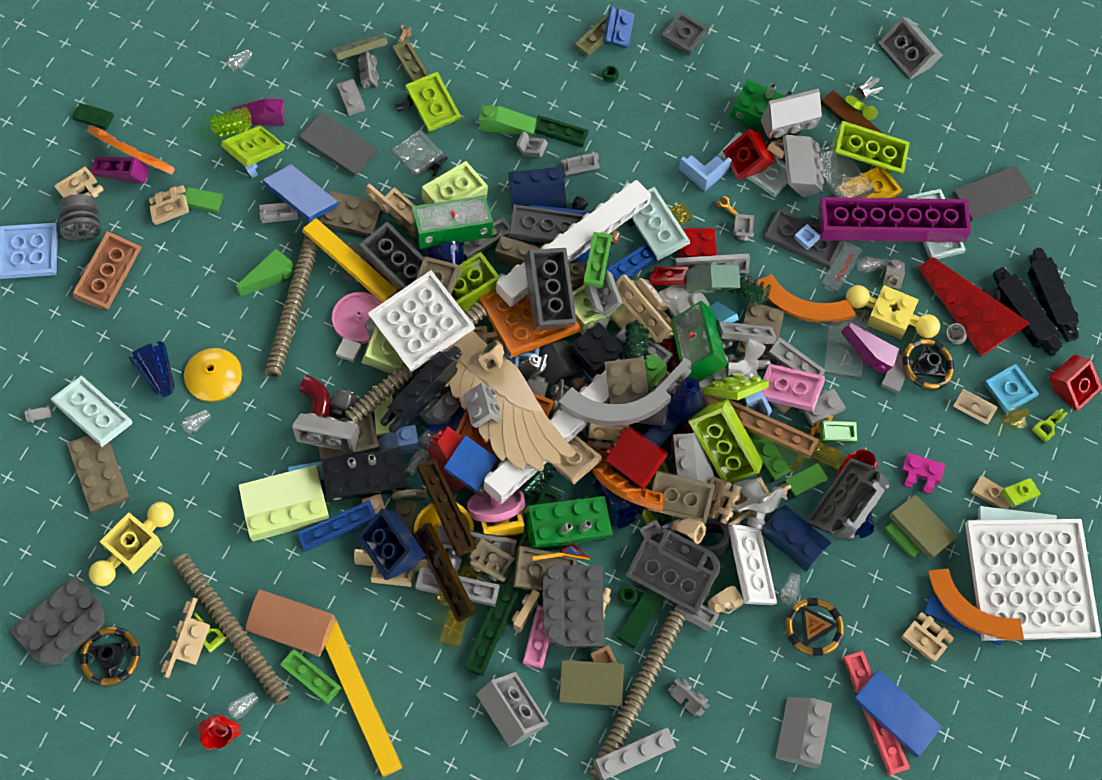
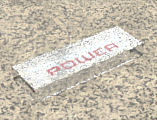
M846 241L822 281L821 286L837 294L863 249Z

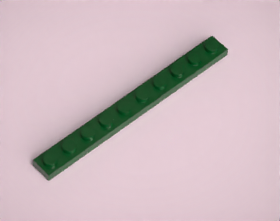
M543 488L536 505L560 502L562 495ZM526 529L518 547L530 548ZM518 547L514 553L515 559L506 571V579L500 585L496 605L490 607L464 665V669L482 677L521 591V588L513 587Z

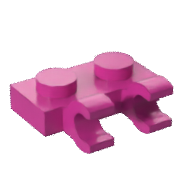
M907 452L902 468V473L907 474L904 486L912 488L916 477L926 480L923 492L931 494L935 483L939 484L941 482L945 464Z

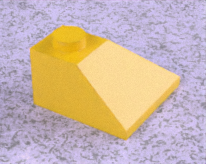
M521 512L503 521L481 522L484 534L505 537L524 533Z

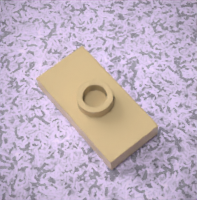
M981 475L971 493L996 508L1009 509L1010 507L1001 493L1004 488Z

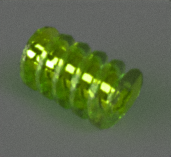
M246 107L236 109L235 111H226L223 114L218 113L217 115H212L210 119L213 132L220 137L242 132L243 130L247 131L252 124L251 114Z

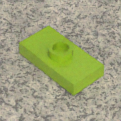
M1031 478L1006 487L1001 491L1011 508L1041 495Z

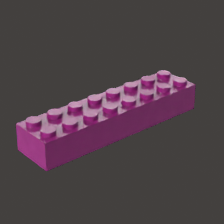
M822 197L818 206L820 240L966 242L971 233L967 199Z

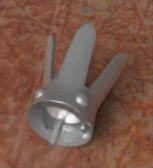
M871 76L864 85H860L857 88V97L860 96L864 100L869 95L880 92L883 87L870 90L879 81V78L869 82L873 77Z

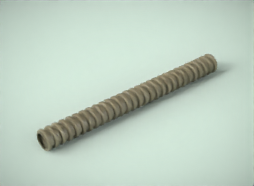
M306 235L304 236L303 245L298 256L296 270H294L292 277L293 280H291L290 290L286 297L287 300L283 307L281 321H279L276 337L274 338L275 342H273L269 355L270 358L265 369V373L273 378H279L282 375L281 372L285 365L284 361H286L290 348L289 345L291 344L290 340H292L296 327V319L299 317L298 314L300 313L307 283L312 272L311 268H313L314 258L319 247Z
M477 302L474 303V307H469V311H465V314L473 324H477L478 320H482V316H487L486 310ZM430 360L412 372L405 364H401V368H396L397 371H393L391 376L388 375L386 380L383 379V383H378V387H374L373 391H369L368 395H364V399H359V403H354V407L351 406L349 411L346 410L345 415L347 418L358 424V420H363V416L366 417L368 412L371 413L372 409H376V405H381V401H385V398L390 397L391 393L394 394L395 389H400L399 386H403L405 381L408 382L410 377L413 378L414 373L418 374V370H422L423 366H426Z
M186 553L179 555L173 561V566L180 572L179 574L183 577V580L187 581V585L194 591V595L198 596L197 599L208 610V614L212 615L213 620H216L215 623L219 625L220 630H223V634L230 640L231 645H234L233 647L237 650V653L241 655L242 659H245V664H249L248 668L252 669L253 674H256L257 680L260 679L259 683L263 684L264 690L267 689V694H271L270 698L275 700V705L285 702L290 697V691H286L287 687L283 686V682L279 681L280 678L278 676H275V671H271L272 667L268 666L267 661H264V656H260L261 652L257 651L256 646H253V641H249L250 637L246 636L245 631H242L243 628L239 626L238 621H235V617L231 616L232 613L228 611L227 606H224V602H220L221 598L217 597L216 592H213L214 589L210 587L209 582H206L207 580L203 577V574L199 573L200 570L196 568L195 563H192L193 561L189 558V555Z
M669 611V616L666 617L667 622L663 623L664 627L660 629L661 633H658V638L655 639L656 644L652 645L653 650L649 651L650 655H647V661H644V666L641 667L642 672L638 673L639 678L635 679L636 683H633V689H630V695L626 697L628 700L624 701L625 706L621 707L622 712L618 713L619 718L615 719L616 723H613V729H610V735H607V741L603 743L605 746L601 747L600 750L602 752L598 753V757L619 749L620 746L624 745L623 741H626V735H629V729H632V723H635L634 718L638 717L637 712L641 711L640 706L644 705L643 700L647 699L646 695L649 694V689L652 688V684L655 682L654 678H657V672H660V667L663 666V661L666 660V656L669 654L668 650H671V645L674 644V639L677 638V633L680 632L679 628H682V623L686 620L682 614L676 611ZM593 764V769L589 771V774L592 778L601 780L596 766Z

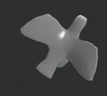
M748 338L745 356L735 358L732 354L726 355L729 358L727 366L724 367L726 368L727 376L734 373H743L745 377L759 376L757 370L767 369L769 364H771L770 360L758 359L763 354L766 348L765 345L760 341Z
M756 479L739 481L732 484V487L734 485L742 487L740 493L747 497V501L732 506V509L736 512L747 509L752 510L747 524L758 529L763 528L766 513H770L776 508L779 498L788 499L781 487H774L770 493L765 494L762 486Z

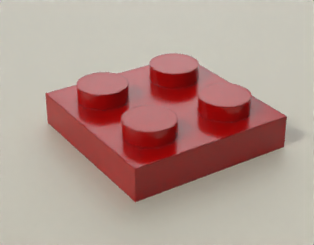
M682 228L690 240V244L679 249L680 258L717 256L715 228Z

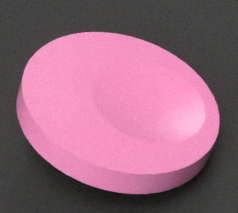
M365 292L351 293L340 299L332 313L333 327L338 336L360 344L368 343L369 335L365 329V323L370 318L368 313L382 304V302L374 295Z
M519 489L502 504L489 494H486L484 498L474 494L467 502L468 513L471 518L480 522L503 521L514 517L525 507L524 494Z

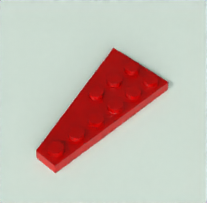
M931 257L917 267L956 322L965 328L967 337L981 356H984L1030 324L936 258Z

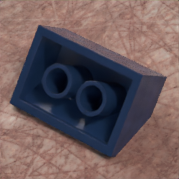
M562 167L508 172L512 210L513 204L566 209L565 181Z
M671 399L666 405L669 407V413L665 426L634 423L631 428L664 449L670 441V437L677 433L683 421L688 418L690 411L675 399Z
M786 505L770 518L761 531L762 536L806 572L831 544L827 538Z
M381 508L357 536L385 580L412 570L426 555L398 513Z

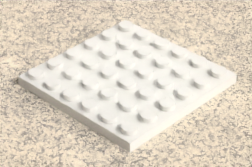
M1082 519L971 520L965 522L976 604L979 610L1002 618H1021L1024 640L1098 638L1101 636ZM981 634L982 641L1001 640L993 636Z

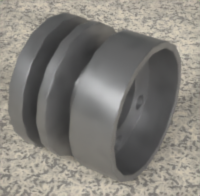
M74 194L64 197L58 202L60 232L63 238L75 242L87 241L100 234L99 209L95 198L84 194Z

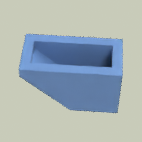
M415 425L400 427L395 433L389 432L378 439L380 451L401 448V454L418 452L419 443Z

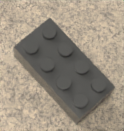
M388 222L384 223L359 244L360 254L398 292L416 280L424 257Z
M567 249L529 250L524 255L533 329L571 328L577 323Z

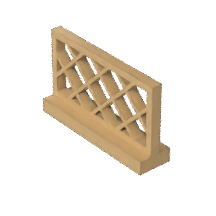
M622 275L615 284L623 304L656 343H661L664 339H675L669 316L664 311L657 310L652 306L636 285V280H630L627 275Z

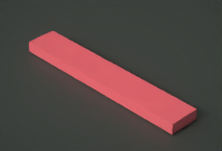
M863 651L843 657L856 694L873 676ZM863 709L888 775H894L910 769L900 742Z

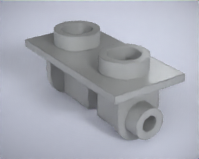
M366 51V55H360L358 59L359 71L362 72L360 73L361 85L364 88H368L371 84H374L378 88L377 60L374 55Z
M594 152L573 158L567 157L561 160L565 176L600 168L598 163L599 155Z
M286 203L259 205L262 223L299 219L298 212Z
M547 354L541 357L531 355L525 361L519 362V370L525 375V380L545 370Z
M564 379L551 389V400L555 401L550 419H552L556 411L562 410L559 407V400L570 390L569 386L564 385Z
M676 679L674 682L677 686L672 684L668 689L670 695L680 704L685 699L689 700L684 707L694 716L697 715L700 718L705 712L702 708L707 709L710 707L707 703L708 699L701 693L696 694L691 690L692 685L685 679Z

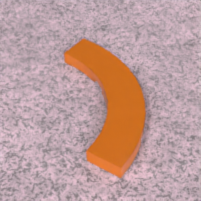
M89 125L87 131L98 139L149 165L173 174L174 167L170 164L140 152L125 142L116 140L114 136L106 131Z
M772 274L755 281L757 288L768 301L777 306L778 309L784 310L786 314L797 319L820 323V321L840 322L856 316L848 299L834 303L809 302L786 291Z
M593 449L601 455L602 461L591 470L607 489L632 503L650 509L663 510V493L643 489L640 486L636 488L628 484L629 481L618 472L615 473L612 465L606 461L608 455L605 453L607 451Z
M949 569L928 571L935 595L943 604L945 610L958 622L979 634L993 636L996 639L1024 640L1021 618H1002L979 610L959 593L952 581Z

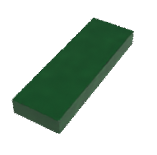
M538 115L534 133L583 148L589 130Z
M647 588L617 638L635 648L665 597Z

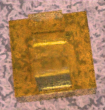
M680 202L669 209L679 225L692 220L693 216L684 203Z
M1028 408L1002 417L1005 423L1011 422L1013 428L1017 430L1027 426L1025 417L1030 414Z

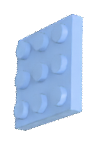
M57 223L0 226V279L57 275Z

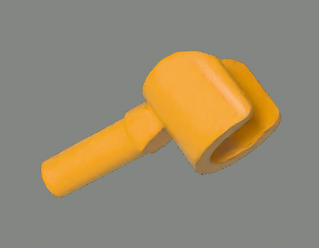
M720 197L724 202L723 204L720 201H716L717 207H725L734 216L738 214L729 205L728 197Z

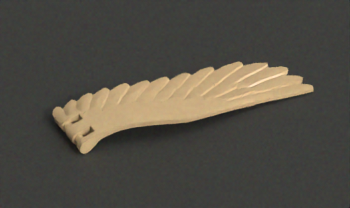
M473 330L446 348L445 351L447 352L455 345L462 352L456 365L457 373L445 387L450 386L453 397L459 398L460 404L465 411L467 406L464 394L475 386L483 383L488 387H492L496 392V401L501 409L500 415L502 420L497 422L491 418L479 426V433L485 442L490 440L492 450L500 461H504L507 458L514 467L524 470L525 466L529 465L536 471H542L544 469V461L553 465H560V455L565 457L574 456L575 451L548 419L514 363L503 356V362L498 370L493 372L484 370L478 359L479 354L487 344Z

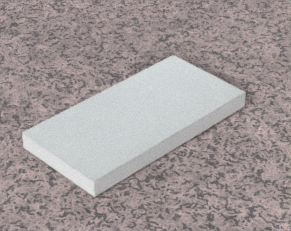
M733 524L728 526L744 603L758 605L777 604L761 529Z

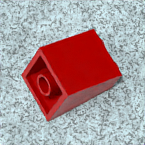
M628 426L627 429L622 428L616 437L619 439L615 446L611 444L605 453L608 455L606 461L645 489L667 457L668 452Z
M446 427L444 430L440 429L432 435L428 441L430 446L427 450L433 459L436 458L450 489L456 492L463 488L465 484L446 472L443 467L463 437L450 427Z

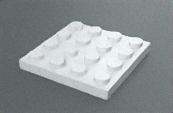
M432 270L368 313L369 317L411 372L433 358L439 351H443L475 329L474 324Z

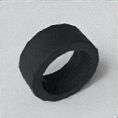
M707 520L706 524H704L706 527L705 535L716 532L722 534L723 539L714 546H704L701 543L698 545L710 550L719 558L730 549L729 529L719 520Z

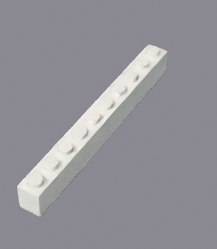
M637 180L633 183H628L623 187L622 191L618 194L614 193L607 202L599 204L595 211L584 215L580 222L572 224L565 233L558 234L553 242L543 245L541 249L566 248L568 263H571L591 248L594 232L610 234L646 207L650 202L651 194ZM525 263L516 265L508 275H503L497 280L496 292L510 307L529 294Z
M606 368L601 375L597 374L593 378L592 383L588 387L584 386L579 393L593 401L610 404ZM563 409L556 411L550 420L567 442L571 441L589 424L570 415ZM508 459L501 461L494 472L491 471L484 478V490L502 504L537 471L529 465H526L524 470L514 467Z

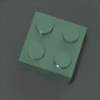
M706 262L705 266L694 265L693 269L686 270L687 293H719L741 288L739 265H731V262H722L717 265V262Z

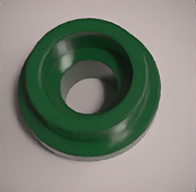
M609 65L602 70L601 76L604 81L612 83L618 79L619 72L615 66Z
M624 586L618 592V600L625 606L635 604L638 599V592L632 586ZM625 594H630V595H631V598H630V599H626V598L624 597V595H625Z

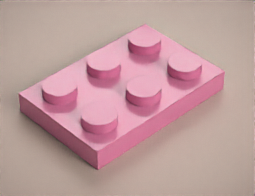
M769 364L763 378L764 380H769V386L767 389L762 390L767 401L813 412L825 382V376Z

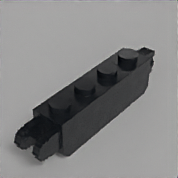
M1037 247L1033 250V254L1030 255L1031 267L1027 275L1041 308L1045 310L1047 317L1056 325L1058 332H1061L1066 342L1075 341L1079 338L1076 326L1079 322V315L1073 308L1072 299L1067 294L1064 280L1061 279L1058 273L1057 264L1054 263L1052 257L1047 258L1042 248Z
M1004 267L994 271L992 275L998 285L996 289L1000 290V302L1030 323L1021 329L1027 340L1033 347H1043L1047 354L1055 356L1062 347L1057 337L1059 332L1056 325L1050 321L1045 310L1039 306L1034 295L1028 291L1023 280L1017 274L1011 275Z
M453 345L447 352L442 353L439 351L387 407L388 411L380 420V424L387 426L396 418L389 426L388 431L391 433H395L403 424L405 426L410 425L456 375L458 370L456 365L462 355L461 350Z

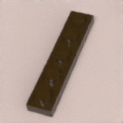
M436 458L417 465L416 469L456 556L460 557L475 551L477 546Z
M427 523L413 535L426 554L424 557L457 622H462L476 610L432 524Z

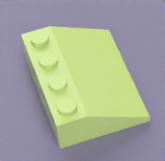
M316 465L239 485L245 520L252 542L310 527L329 518Z

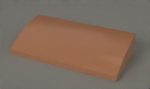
M107 231L73 291V298L88 305L108 310L142 247Z
M259 589L252 605L245 631L320 657L336 618L331 613Z

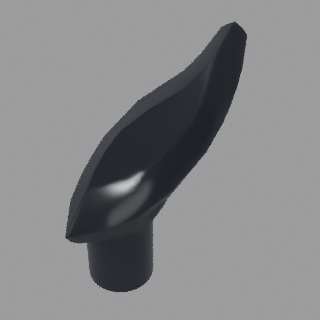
M409 94L404 103L396 105L398 112L412 107L413 102Z

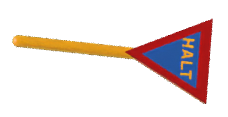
M574 544L567 545L560 553L533 556L531 558L534 561L564 555L590 560Z

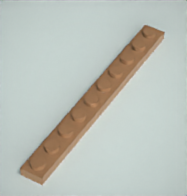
M666 371V376L653 388L656 389L671 373ZM682 378L677 382L678 387L671 394L668 392L672 397L701 410L711 403L724 399L704 395L703 387ZM728 399L745 430L811 458L819 439Z

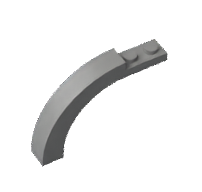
M685 358L653 392L637 401L626 404L600 403L583 396L571 387L559 400V407L580 420L596 425L622 426L642 421L656 414L670 402L671 395L668 392L671 394L678 387L677 382L681 378L685 379L691 373V362Z

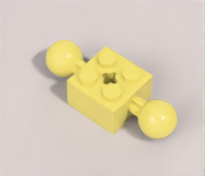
M861 285L852 286L846 293V299H848L852 308L861 309L866 306L873 309L866 324L867 326L900 340L908 324L916 327L917 333L924 338H932L940 330V322L935 316L925 314L919 317L913 314L918 299L885 285L878 299L871 297L869 291Z
M165 502L154 503L150 506L147 513L148 519L143 524L132 514L128 513L100 541L104 549L111 556L106 561H97L90 567L89 578L91 582L101 587L109 585L113 582L116 575L115 569L120 564L124 565L134 574L162 546L159 538L152 531L156 527H165L171 523L174 516L172 507Z

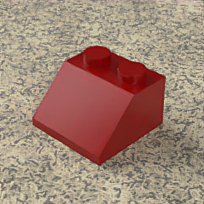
M750 129L723 150L725 157L731 159L730 166L738 180L761 173L776 162L772 153L767 150L768 146L761 133Z
M1073 355L1049 377L1055 393L1075 411H1079L1102 389L1092 360Z

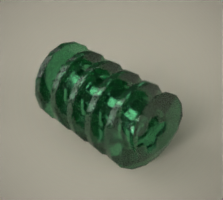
M742 273L740 275L741 288L732 289L729 292L738 297L742 296L743 299H748L750 302H755L756 305L763 304L769 297L771 285L768 284L764 288L765 282L762 281L758 285V279H754L751 282V276H748L745 280V274Z
M633 322L625 326L624 358L644 357V360L647 359L645 356L648 355V350L646 349L649 347V344L646 342L649 341V337L646 335L649 334V330L644 328V325L641 323Z
M547 462L542 471H537L519 488L526 499L533 501L534 498L531 494H539L536 488L541 490L544 488L541 482L549 483L546 476L553 478L551 470L557 471L553 464Z

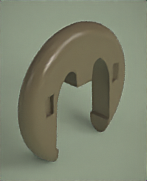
M402 490L392 494L393 499L400 500L402 497L409 498L415 496L418 499H423L428 496V493L424 490Z

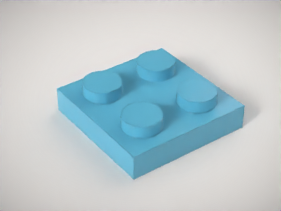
M1017 364L984 382L986 388L1006 414L1034 399L1039 394Z

